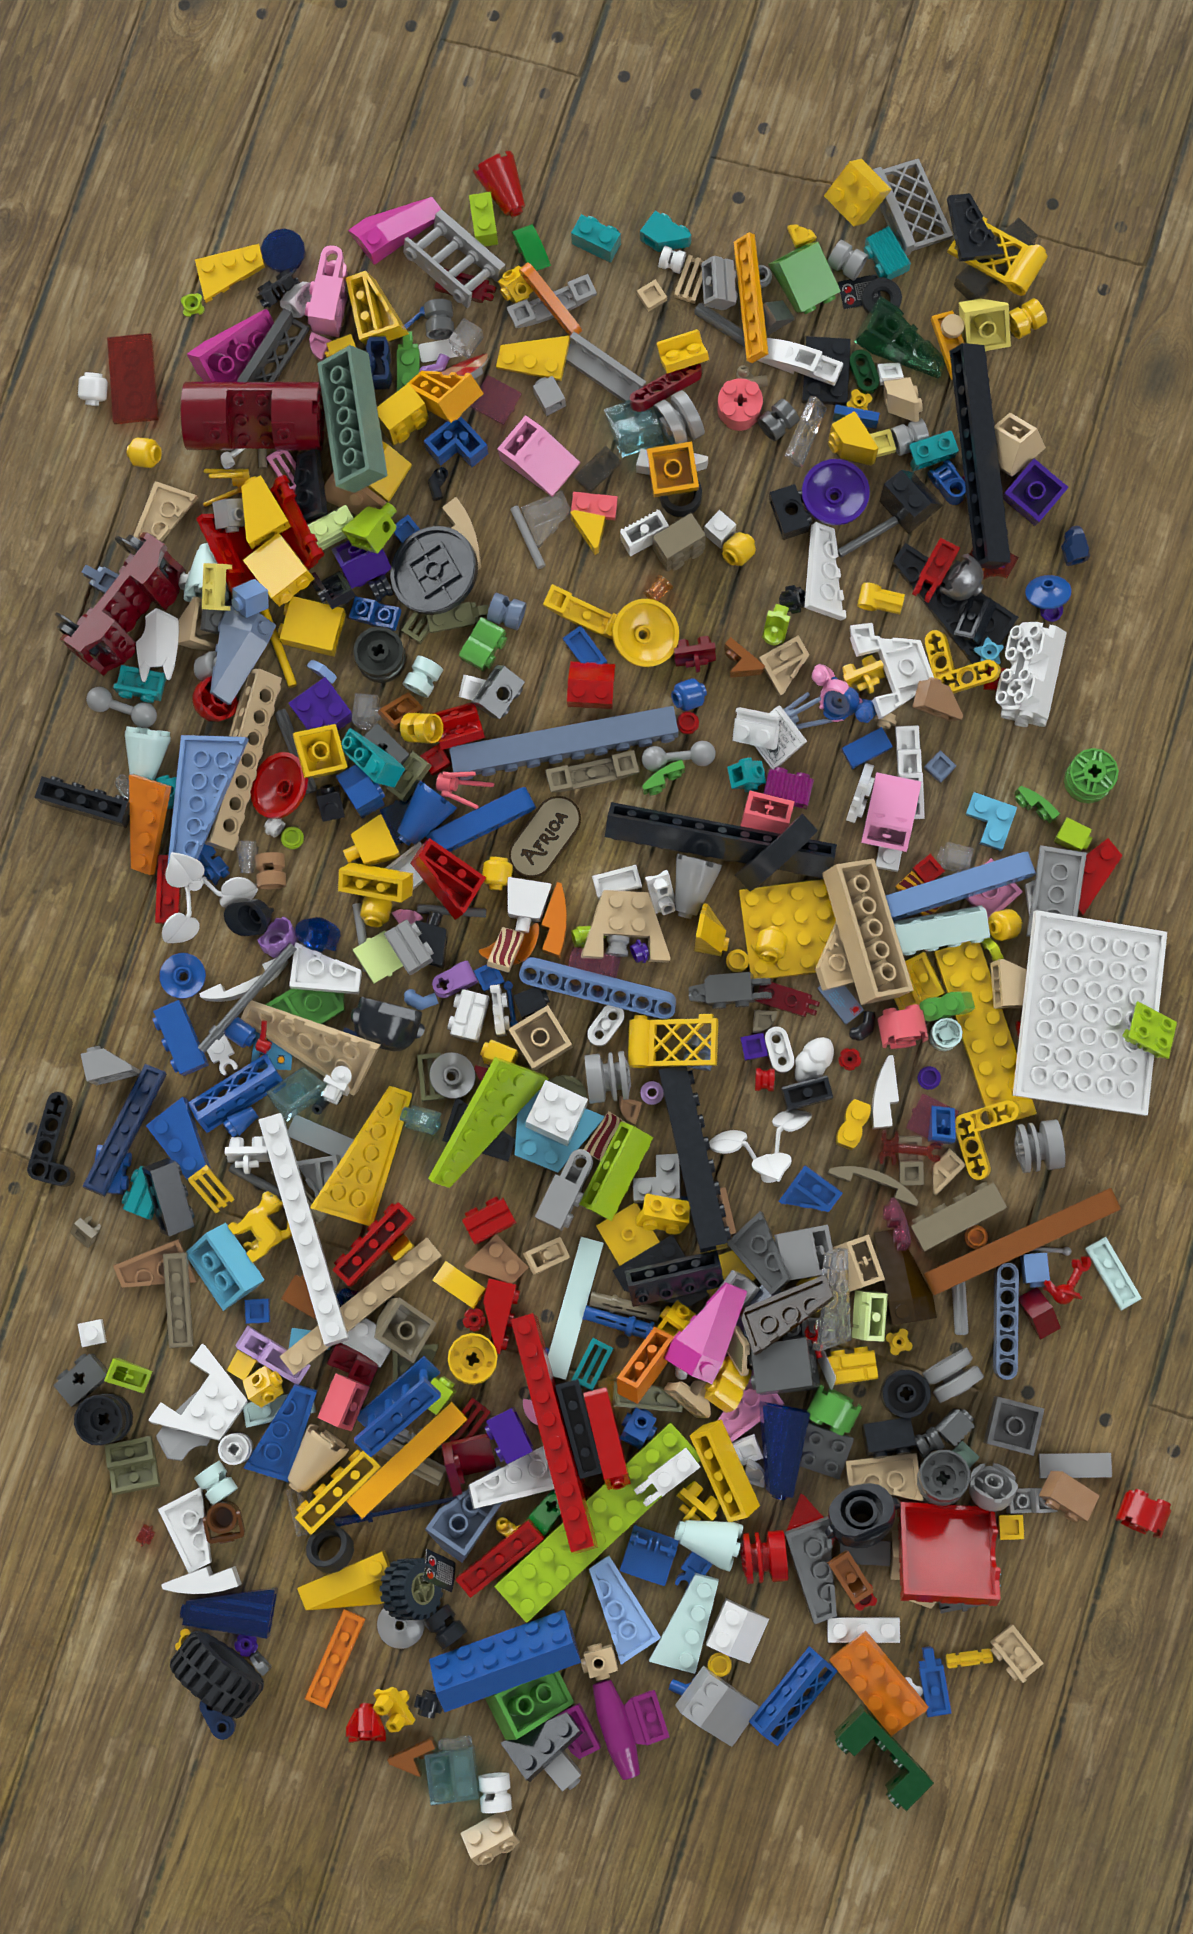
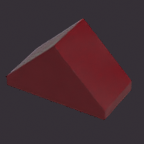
M1038 1287L1018 1297L1020 1306L1040 1340L1061 1329L1052 1305Z

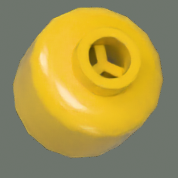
M138 437L133 439L126 451L130 462L136 467L152 468L159 463L162 456L161 447L155 440Z
M736 532L723 544V558L730 565H744L755 554L754 539L749 534Z
M490 857V860L485 861L483 864L482 875L486 877L483 883L488 884L491 890L502 891L503 886H508V877H512L513 865L508 862L507 858Z
M365 896L360 912L364 923L371 927H381L387 923L390 918L392 902L390 900Z
M1012 909L992 913L988 919L990 935L999 941L1017 937L1022 928L1021 917Z
M774 926L761 930L755 946V951L760 959L773 963L783 958L787 946V936L781 932L780 928Z

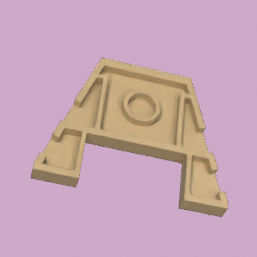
M604 890L601 893L581 958L602 959L603 936L621 935L647 938L648 962L668 963L670 955L649 893Z

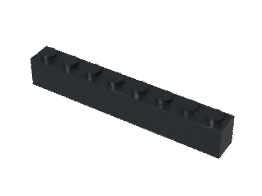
M687 1066L659 1070L660 1080L700 1254L728 1248V1241L732 1239L729 1226L724 1227L722 1218L726 1217L724 1204L718 1203L717 1195H721L718 1181L714 1182L712 1173L716 1172L713 1158L708 1159L707 1156L710 1144L708 1136L703 1137L701 1130L705 1128L703 1115H698L696 1106H700L698 1093H693L691 1087L692 1084H695L692 1070L688 1071Z

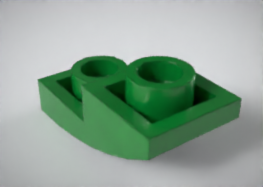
M533 224L512 232L518 252L522 253L525 264L527 262L530 263L536 271L551 266Z

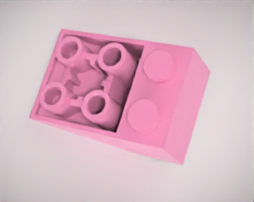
M526 415L497 449L500 459L551 497L555 495L580 465V462L554 437Z
M876 772L861 843L907 852L922 781Z

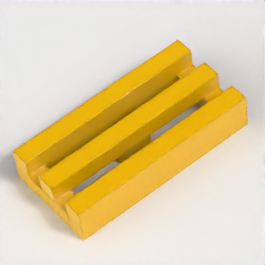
M207 1165L188 1178L190 1184L215 1213L220 1211V1207H226L228 1201L232 1202L235 1200L233 1195ZM205 1173H207V1175L213 1180V1182L218 1186V1188L224 1193L225 1196L223 1198H221V1196L216 1192V1190L204 1178L203 1175ZM197 1179L204 1184L218 1202L214 1203L196 1182Z

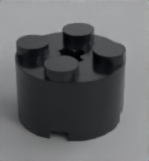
M901 1369L890 1373L884 1379L880 1395L883 1405L890 1413L903 1418H911L925 1410L930 1401L931 1392L928 1382L922 1375L913 1370ZM903 1387L911 1391V1395L907 1396V1400L900 1396Z

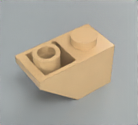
M911 378L884 381V401L888 413L918 422L919 412L923 411L922 400L918 398L917 386H913Z

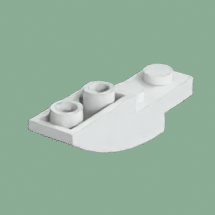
M767 338L768 355L757 361L792 374L795 371L835 386L843 368V362L822 355V351L801 344Z

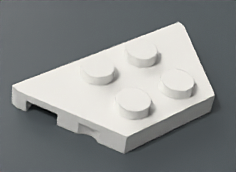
M865 763L847 815V821L855 823L857 816L862 818L868 800L864 796L870 795L875 778L871 777L874 765Z

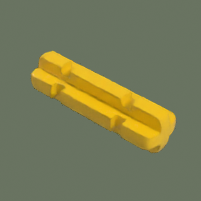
M990 1648L981 1649V1652H978V1650L959 1652V1655L951 1653L945 1657L946 1665L949 1669L958 1668L957 1665L966 1667L980 1665V1662H983V1664L993 1662V1653Z

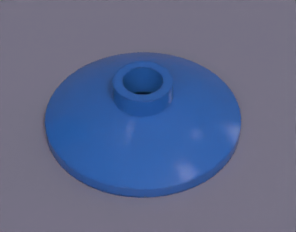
M1044 575L1030 581L1026 587L1025 594L1027 600L1032 605L1042 609H1054L1068 602L1071 597V586L1061 577Z
M188 953L172 955L163 963L160 970V983L163 989L169 995L180 999L196 995L202 989L206 979V972L202 962L194 955ZM183 973L188 974V979L185 981L180 979Z

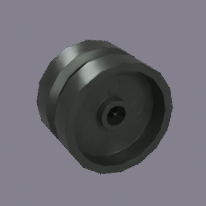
M369 628L361 633L356 640L353 650L355 661L363 676L370 681L378 683L390 682L397 678L404 670L406 663L405 649L398 635L389 628Z

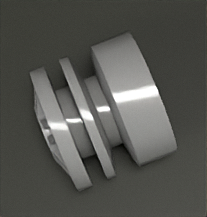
M624 1051L618 1052L619 1062L613 1063V1054L610 1052L608 1054V1063L603 1064L600 1054L585 1055L590 1104L605 1102L606 1091H611L613 1100L617 1101L616 1090H622L623 1100H629L631 1080L629 1063L626 1060Z
M1057 1119L1041 1121L1039 1132L1036 1131L1033 1123L1027 1124V1132L1023 1124L1016 1125L1015 1151L1023 1173L1031 1172V1163L1035 1172L1040 1171L1041 1160L1044 1161L1048 1170L1065 1167L1064 1141Z

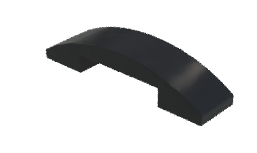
M802 813L785 828L782 834L753 860L751 859L734 876L751 892L787 862L813 837L818 829Z

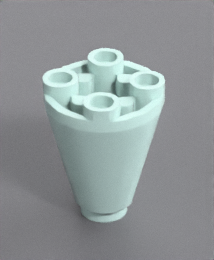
M208 543L200 545L195 555L184 588V600L187 602H191L195 596L202 598L203 563L217 564ZM227 583L225 591V602L229 600V588Z
M126 727L125 743L129 774H135L155 781L171 740L170 732L155 731L141 727Z
M679 1521L674 1539L716 1567L730 1572L733 1565V1557H737L739 1553L740 1543L737 1542V1538L740 1539L743 1525L735 1522Z

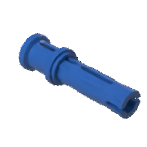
M586 1305L582 1319L624 1331L628 1337L633 1335L646 1339L655 1326V1322L647 1323L640 1321L635 1316L626 1318L589 1307L588 1305Z

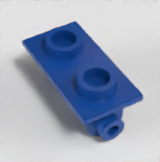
M204 844L198 861L204 866V876L211 880L214 885H217L220 876L225 878L230 874L228 871L229 867L220 856L212 860L211 857L216 854V851L212 846Z

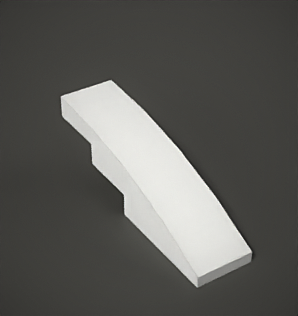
M895 726L898 777L922 781L914 819H925L919 726Z

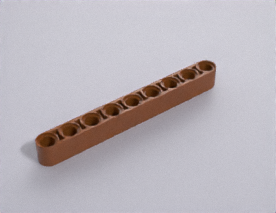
M1109 1188L924 1273V1276L933 1295H936L1119 1211L1121 1207L1112 1188Z

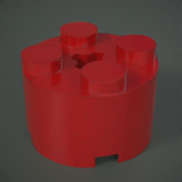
M1139 1489L1125 1492L1115 1520L1121 1521L1122 1525L1146 1535V1532L1151 1531L1154 1532L1152 1537L1162 1538L1171 1513V1504L1162 1499L1152 1500L1148 1498V1493Z

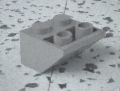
M828 1225L774 1235L775 1243L791 1280L837 1271Z

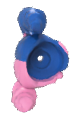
M817 664L814 667L812 680L817 685L823 686L819 708L823 709V714L826 718L833 722H839L855 713L856 718L860 722L868 723L877 713L871 700L859 698L856 690L849 687L846 682L838 680L834 672L826 665Z

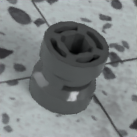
M934 1427L927 1429L923 1435L918 1434L914 1436L916 1447L923 1459L928 1457L932 1451L945 1448Z

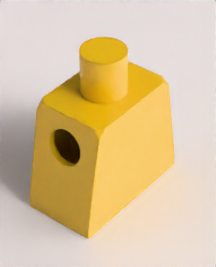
M381 814L353 832L351 837L355 845L343 850L348 863L361 857L364 865L369 866L391 861L401 856Z

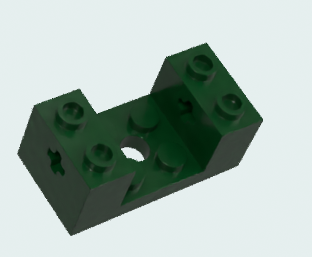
M861 1704L834 1731L837 1737L835 1742L846 1755L850 1752L855 1757L872 1738L884 1752L887 1749L891 1752L889 1756L900 1770L885 1786L888 1790L886 1793L889 1797L888 1799L897 1809L902 1806L907 1812L934 1784L924 1769Z

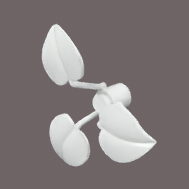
M171 852L165 877L169 885L185 888L187 914L185 916L182 913H175L167 919L162 930L164 942H185L192 939L198 933L199 922L196 918L191 917L190 890L197 891L205 883L217 896H221L220 904L226 908L232 903L252 900L258 891L257 884L243 877H234L227 880L222 885L221 891H218L205 876L202 877L204 875V866L200 861L184 854Z
M792 1110L789 1112L783 1111L773 1118V1125L778 1127L774 1154H766L757 1158L748 1142L745 1141L747 1134L738 1130L725 1131L713 1137L709 1141L710 1149L717 1153L728 1154L744 1146L753 1159L752 1168L761 1174L762 1181L766 1183L780 1182L784 1172L792 1162L788 1154L779 1153L781 1132L783 1130L792 1132L802 1128L811 1119L812 1114L806 1111Z

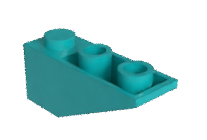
M349 728L341 742L343 752L375 783L394 788L405 768L393 756L355 730Z

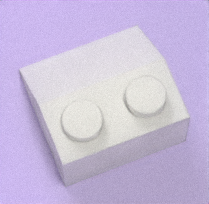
M726 1598L706 1641V1645L725 1655L750 1664L769 1618Z

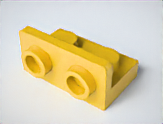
M698 329L657 342L660 361L667 373L709 360L708 352L702 343Z

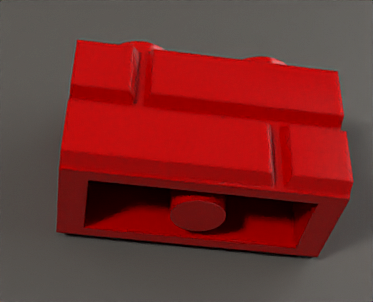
M498 1196L485 1202V1208L478 1211L476 1207L464 1213L466 1218L462 1219V1222L475 1245L517 1224L504 1198L499 1200Z

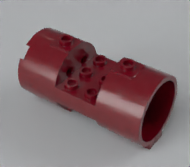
M184 382L181 393V429L186 450H323L325 431L322 430L324 429L325 411L320 382Z

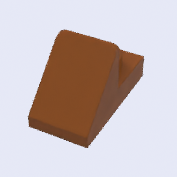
M731 637L727 640L724 646L726 656L734 662L738 661L730 671V677L755 676L764 673L765 665Z
M407 692L379 709L377 713L399 733L403 716L407 713H421L423 707Z
M848 1550L827 1562L854 1605L874 1592Z
M432 1736L389 1756L387 1761L389 1765L421 1777L423 1773L416 1757L419 1756L420 1760L434 1754L432 1750L437 1746L436 1741Z

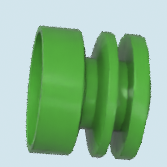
M1091 748L1083 750L1076 755L1065 772L1064 784L1067 792L1072 798L1082 803L1090 804L1100 801L1111 791L1117 782L1119 772L1117 763L1111 754L1102 749ZM1091 769L1095 774H1097L1095 778L1091 773H1089Z

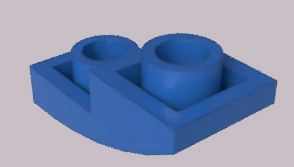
M355 597L349 618L371 626L384 627L396 631L402 610L399 607L379 604L376 600Z

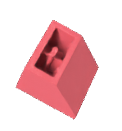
M749 791L740 826L782 834L785 828L789 826L795 801Z

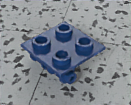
M634 1525L620 1571L665 1586L679 1541Z

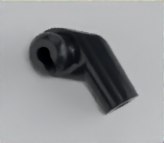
M864 1011L863 1023L857 1028L852 1027L849 1031V1036L852 1040L863 1041L873 1033L875 1012Z
M342 1094V1096H341V1098H340V1100H339V1102H338L337 1105H339V1103L342 1101V1099H343V1094ZM321 1096L312 1106L313 1113L320 1115L330 1102Z

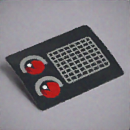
M877 275L859 277L854 281L852 279L839 281L838 286L841 291L843 308L849 309L863 306L862 294L864 288L868 283L877 279ZM881 291L874 294V303L882 302Z
M426 1549V1563L431 1564L436 1569L438 1575L425 1565L423 1580L448 1592H452L456 1563Z

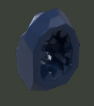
M1080 526L1071 527L1065 533V541L1061 546L1066 566L1077 565L1090 558L1089 547L1083 529Z

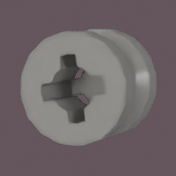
M608 935L607 942L609 945L605 954L614 957H628L626 947L630 938L621 935Z

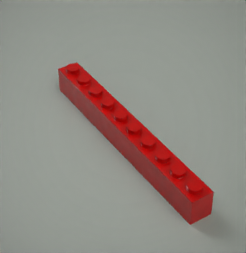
M532 1313L511 1319L570 1551L573 1554H578L598 1548L538 1317Z

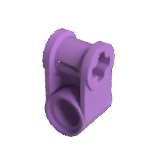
M463 961L437 975L433 979L432 985L438 997L447 998L462 991V989L465 990L472 987L478 980L469 962ZM440 982L447 984L446 990L439 988Z

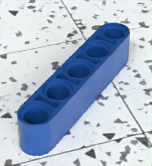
M522 787L430 832L426 838L427 840L431 838L443 848L452 852L532 812L536 806L527 788Z

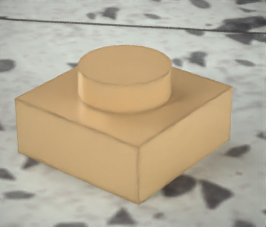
M656 279L637 290V295L648 312L667 301V296Z

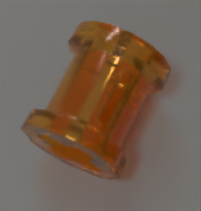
M657 575L655 583L649 589H645L644 594L648 599L661 603V598L668 590L671 591L673 586L666 578Z

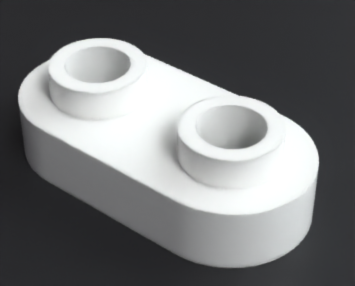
M610 1005L603 1008L588 1029V1039L593 1045L604 1046L609 1042L624 1021L623 1009ZM610 1013H616L617 1018L610 1020L608 1018ZM602 1031L604 1036L601 1039H597L595 1033Z
M772 1027L765 1035L766 1048L773 1069L779 1073H785L791 1070L794 1065L790 1041L787 1032L783 1028ZM774 1035H778L780 1037L779 1043H774L772 1041V1037ZM783 1057L786 1059L787 1063L785 1065H780L778 1063V1059Z

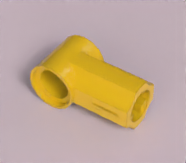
M865 582L861 586L857 607L867 611H876L878 609L900 615L905 594L884 590L877 584Z

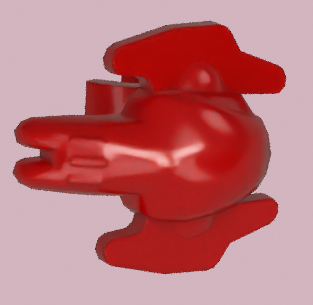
M1081 1256V1261L1080 1259H1072L1071 1264L1074 1270L1067 1284L1055 1286L1050 1280H1045L1043 1290L1048 1291L1053 1299L1061 1305L1070 1303L1074 1298L1081 1300L1083 1297L1080 1296V1293L1075 1292L1073 1288L1076 1287L1082 1273L1089 1270L1091 1266L1089 1256Z

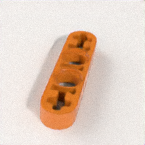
M528 262L519 269V273L565 332L570 336L573 332L579 335L582 332L581 327L535 268Z

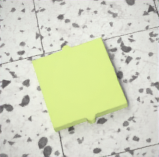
M385 930L373 938H367L366 942L352 950L373 984L386 976L391 977L393 972L403 967V964L384 935Z

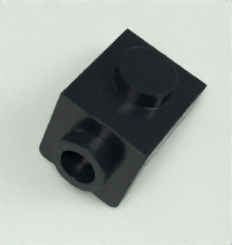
M326 784L321 786L317 790L316 797L322 821L344 818L345 813L339 785Z

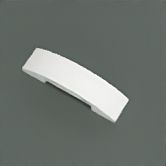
M275 959L262 964L264 969L266 970ZM288 960L265 984V986L272 982L283 971V969L288 964ZM260 976L227 991L224 986L218 984L199 994L203 1000L212 1002L242 998Z

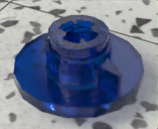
M320 917L309 918L298 922L295 927V936L300 942L305 944L306 948L322 952L325 949L336 951L341 933L339 928L330 921Z

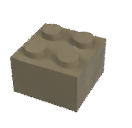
M692 513L653 536V551L667 572L671 569L675 571L685 564L684 561L691 557L695 559L704 552L706 535Z

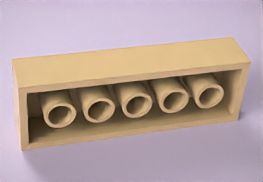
M874 858L836 864L823 872V878L861 1005L899 998L913 991Z

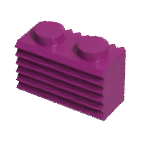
M775 767L774 770L769 769L764 794L795 801L794 807L807 809L814 779L810 778V775L798 772L795 775L788 773V770Z

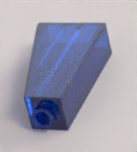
M760 1401L759 1411L766 1489L775 1499L786 1500V1497L793 1498L810 1413L806 1409Z
M272 1587L191 1598L186 1601V1604H182L180 1618L183 1619L182 1625L267 1639L271 1634L278 1588Z

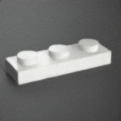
M833 1617L827 1620L828 1643H850L864 1631H867L876 1643H900L899 1617Z

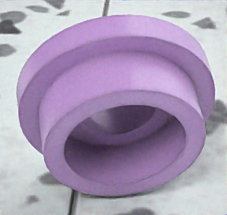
M650 1081L642 1086L640 1094L645 1103L654 1105L662 1100L664 1092L659 1083ZM649 1089H655L657 1094L654 1097H650L647 1092Z

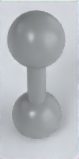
M95 687L87 694V704L95 712H104L111 708L131 715L133 723L141 728L152 726L157 719V712L149 703L142 702L134 707L113 700L111 693L104 687Z
M707 741L696 742L689 751L666 753L661 747L651 746L643 752L642 763L647 770L657 772L664 768L667 762L691 759L698 766H707L715 759L716 752L714 746Z

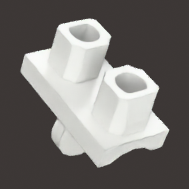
M665 870L656 876L645 877L655 913L661 912L663 915L674 912L675 895L668 871Z
M338 1066L334 1068L331 1077L326 1075L323 1080L326 1088L322 1096L325 1100L335 1105L338 1104L342 1094L348 1096L350 1092L347 1084L351 1081L352 1074L347 1067Z
M263 1136L252 1138V1147H244V1139L241 1137H231L229 1147H225L228 1163H235V1168H243L244 1174H250L251 1168L259 1167V1162H270Z

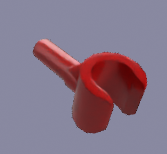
M265 1020L261 1021V1034L255 1045L256 1050L264 1054L272 1046V1042L266 1040L267 1021Z
M815 1323L814 1330L816 1333H811L809 1326H807L804 1334L806 1338L811 1340L816 1358H821L822 1354L818 1343V1335L821 1329Z

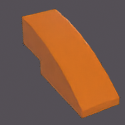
M557 882L541 925L543 929L549 931L542 948L543 953L559 959L561 958L566 938L567 910L562 883Z

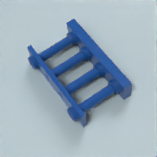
M423 1356L359 1412L357 1420L366 1428L354 1437V1442L370 1457L376 1454L441 1397V1392L430 1383L434 1377L440 1374V1371Z

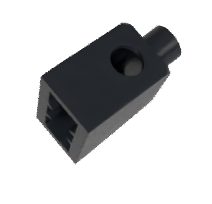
M430 911L426 923L415 921V924L422 933L418 937L422 944L427 942L434 953L431 955L433 962L428 965L444 969L448 931L445 928L439 927L443 915Z

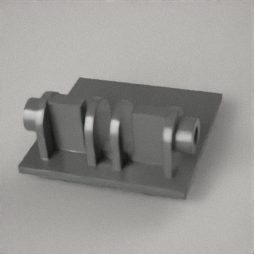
M808 1423L794 1464L840 1479L854 1438L848 1435L841 1436L827 1428Z

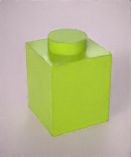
M1067 817L1054 842L1072 851L1081 852L1082 849L1087 850L1092 840V837L1089 836L1092 829Z

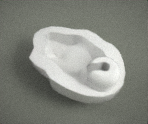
M825 1037L816 1038L804 1046L803 1051L795 1059V1079L797 1082L817 1079L824 1074L826 1068L831 1064L834 1055V1048L830 1039Z

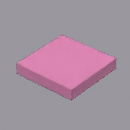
M991 858L985 864L993 862L994 860ZM1015 883L965 899L973 907L982 905L986 909L989 919L992 913L1004 910L1023 891Z

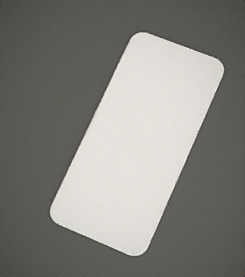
M458 337L419 345L420 358L423 363L437 360L440 353L447 355L449 358L462 355L461 343Z
M820 1344L822 1357L817 1359L832 1390L836 1376L822 1344Z

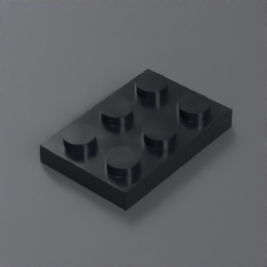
M806 336L805 346L822 351V355L843 362V368L835 386L804 375L802 403L847 406L851 339Z

